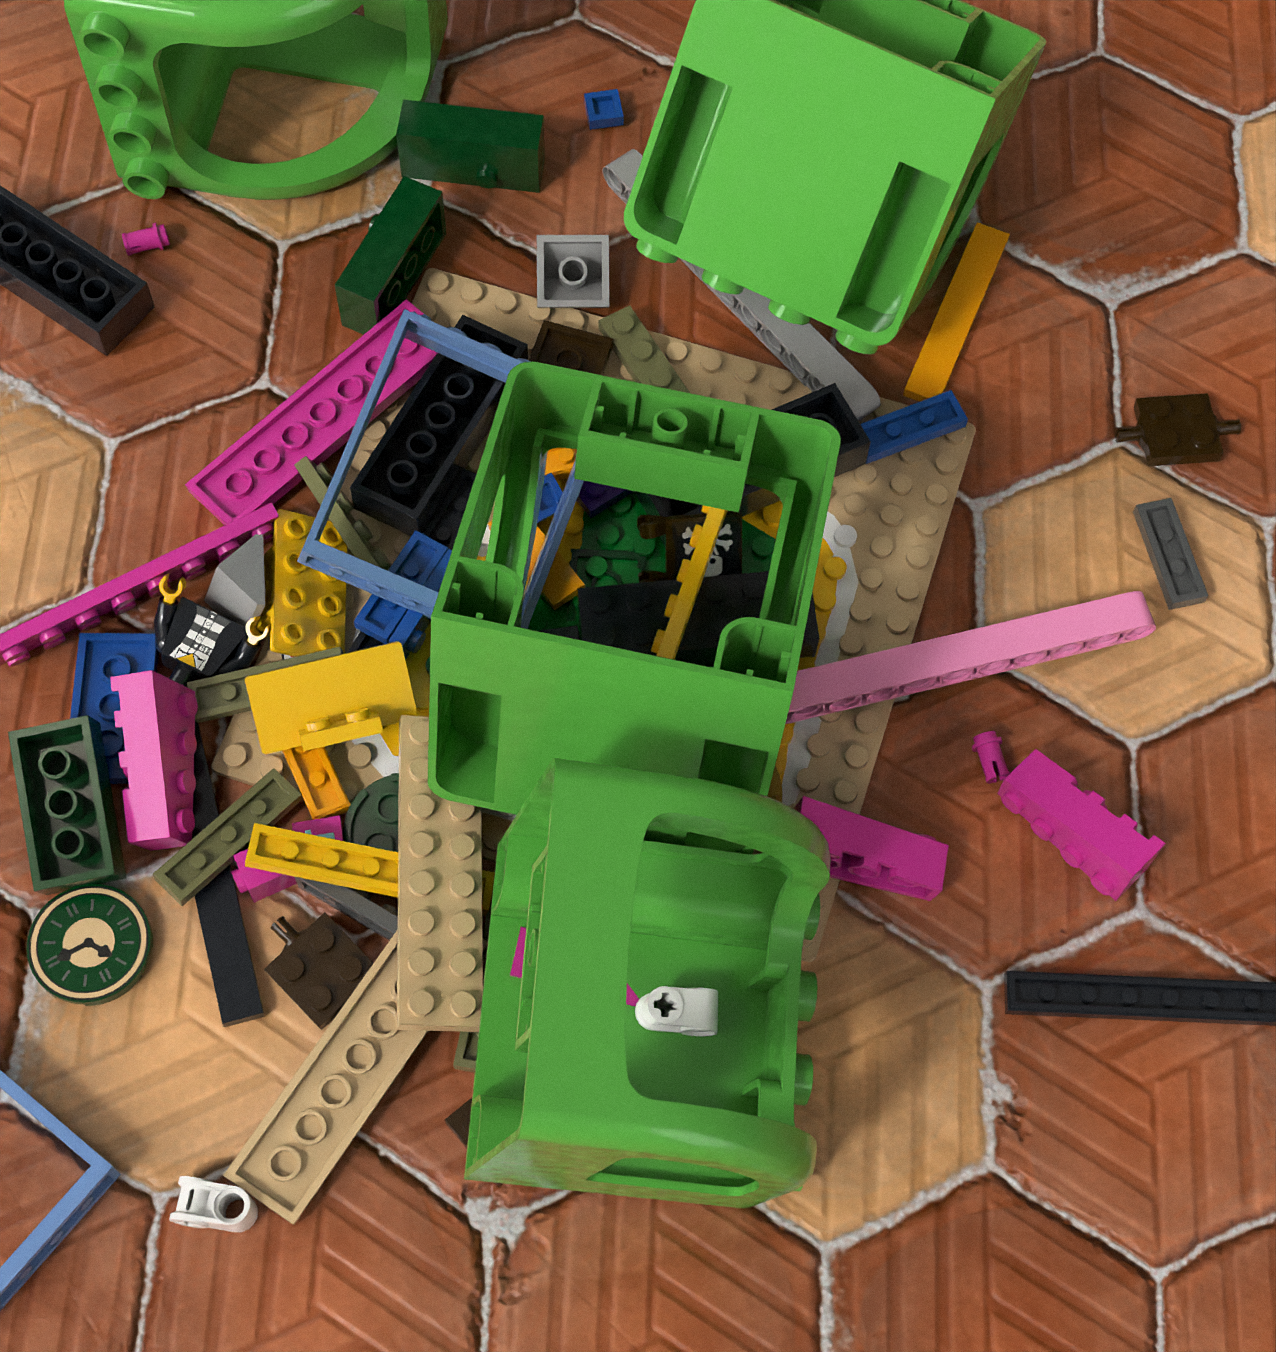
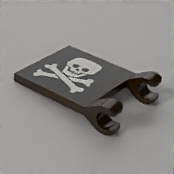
M733 511L726 513L704 577L742 574L741 511L739 513ZM649 514L640 515L637 519V528L641 538L653 539L665 535V573L651 570L641 571L638 575V583L676 580L683 559L691 561L695 548L690 547L689 543L695 525L703 526L707 514L667 517Z

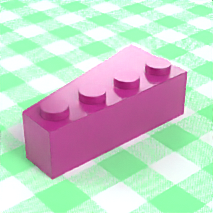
M153 670L110 677L112 692L119 691L121 708L119 711H114L115 727H123L125 751L118 752L120 768H122L129 783V787L122 790L128 843L150 851L185 846L192 840V831L195 827L193 792L196 788L194 753L197 749L195 715L198 710L195 691Z
M1035 749L1003 780L997 794L1001 796V801L1008 810L1014 814H1020L1030 823L1031 829L1039 838L1044 841L1049 840L1060 850L1062 858L1070 866L1080 868L1088 875L1097 891L1106 896L1110 895L1117 901L1148 869L1166 843L1155 835L1149 840L1135 830L1138 827L1136 821L1126 814L1121 818L1116 817L1108 811L1103 797L1095 791L1084 790L1082 792L1079 790L1074 776Z
M803 796L793 808L810 819L827 840L831 859V878L931 901L942 891L949 845L938 842L932 836L914 834Z

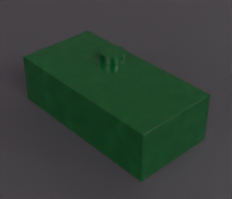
M403 100L396 132L401 177L406 176L412 179L474 185L486 189L500 188L540 192L545 162L544 115Z
M403 176L380 214L373 216L367 235L334 285L342 326L364 335L407 299L447 234L442 191Z
M86 715L8 732L33 890L45 895H51L74 887L126 879L100 722Z

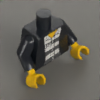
M169 573L164 576L159 582L160 592L164 596L160 597L154 619L155 647L161 653L162 664L173 670L169 679L188 688L187 682L249 668L261 647L260 640L270 636V624L267 625L264 633L261 634L256 629V624L261 616L251 618L247 622L246 627L187 598L182 597L178 602L176 597L186 588L185 579L183 577L180 579L178 590L174 591L167 585Z

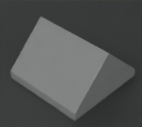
M537 235V308H609V235Z
M255 534L217 566L204 599L219 615L246 627L247 622L251 618L261 616L265 607L263 535Z

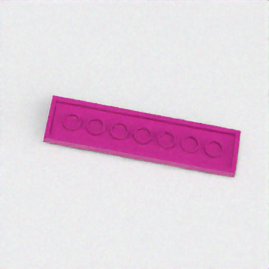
M407 299L189 480L185 484L188 491L223 525L239 519L271 502L272 504L276 503L303 480L294 464L305 456L317 465L321 462L323 463L349 440L403 310L415 311L419 315H423V313ZM404 338L369 423L421 379L437 355V352Z
M272 502L0 634V665L7 662L9 667L16 666L31 657L29 651L43 645L45 650L53 648L66 640L65 633L79 628L80 632L88 631L102 622L99 618L100 616L112 610L116 615L125 613L137 605L135 599L147 593L151 598L161 595L159 582L168 573L167 585L171 589L170 582L182 576L185 581H189L206 572L205 565L217 559L219 563H222L255 534L263 535L264 544L273 539L274 520L279 517Z

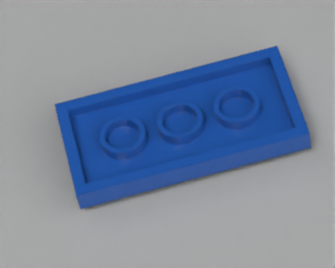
M79 633L70 719L88 715L100 722L111 784L129 783L128 778L119 765L118 752H124L125 745L123 727H115L114 711H119L121 708L119 691L112 692L110 677L149 670L157 672L159 651L155 647L154 634Z

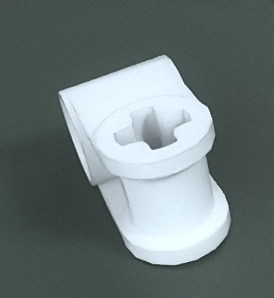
M661 986L638 1000L635 1007V1016L639 1024L647 1030L675 1032L688 1036H713L718 1032V991L710 988ZM657 1002L658 1008H654L653 1003ZM660 1009H664L665 1014H663L662 1016Z
M180 1176L178 1184L181 1186L176 1211L170 1214L169 1221L194 1228H213L231 1232H243L255 1223L258 1217V1208L256 1202L240 1187L214 1183L197 1177ZM235 1200H243V1212L234 1219H227L226 1209L228 1205Z

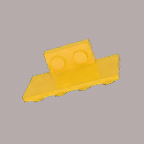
M278 509L279 517L274 520L273 546L264 554L265 607L261 613L260 620L257 622L256 629L257 631L264 632L267 625L270 624V650L272 652L298 657L341 647L343 653H345L346 583L297 562L315 517ZM327 520L319 542L347 553L346 543L333 523Z
M399 641L245 677L248 697L263 754L302 746L304 751L383 733L382 726L399 723L401 715L418 716L402 644Z

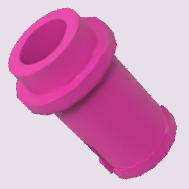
M155 222L152 223L153 227L122 233L127 255L130 256L155 248H159L160 251L164 250V246L170 245L165 225H157Z
M988 731L973 738L974 745H972V750L978 753L986 777V783L997 782L993 766L997 769L1000 781H1003L1010 774V771H1008L1000 744L1003 742L1002 738L997 737L995 731Z

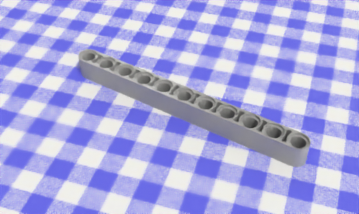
M635 149L626 152L603 167L602 170L608 186L625 204H627L643 157ZM679 258L805 387L807 386L814 392L836 383L858 421H861L880 407V398L874 387L810 323L798 325L776 317L768 309L769 298L745 287L740 294H728L718 291L702 280L703 268Z

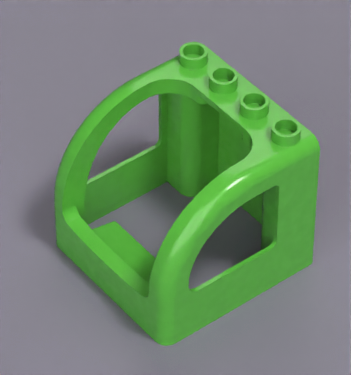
M64 0L68 22L116 173L119 178H123V184L130 192L146 199L161 198L167 186L235 198L255 200L291 199L318 194L359 177L374 168L398 147L396 132L403 100L426 101L448 24L446 0ZM363 5L365 16L351 14ZM238 68H250L370 88L379 92L367 112L345 134L325 147L305 156L283 162L252 164L224 159L208 151L232 74Z
M696 0L624 210L625 226L629 233L638 239L636 248L644 256L663 263H675L678 258H681L703 268L702 280L718 291L728 294H740L745 287L769 298L768 309L776 317L798 325L808 324L810 319L813 318L837 329L835 337L846 348L862 354H875L879 345L889 343L897 335L924 299L948 259L1000 152L1047 41L1041 35L962 0Z
M524 362L513 367L507 376L431 615L428 786L430 790L437 796L449 801L517 815L552 758H560L699 778L768 796L796 681L841 443L838 431L831 424L818 419L539 362ZM553 448L577 449L574 479L739 513L745 484L769 490L780 498L783 508L759 618H739L725 626L720 635L713 668L521 628L523 595L535 540L547 451ZM495 501L486 560H477ZM651 825L647 827L644 840L743 854H753L754 852L753 848L723 839Z
M552 758L497 847L464 1180L733 1208H749L793 1191L799 1192L803 1188V1185H805L814 1172L817 1142L812 1135L796 1128L794 1123V1105L805 1106L807 1104L813 1084V1062L811 1056L796 1053L798 1021L809 1022L814 1014L818 987L816 974L811 971L801 970L803 939L812 940L818 928L820 918L819 892L829 881L831 864L828 842L820 829L810 819L777 800L719 782L675 774ZM651 825L715 837L738 843L763 853L743 854L644 840L647 827ZM525 927L526 937L522 978L510 976L520 928ZM627 983L639 999L661 986L717 990V1034L713 1036H688L675 1032L645 1029L636 1019L635 1006L626 1004ZM657 1002L653 1003L654 1008H658ZM660 1009L662 1016L663 1014H665L664 1009Z

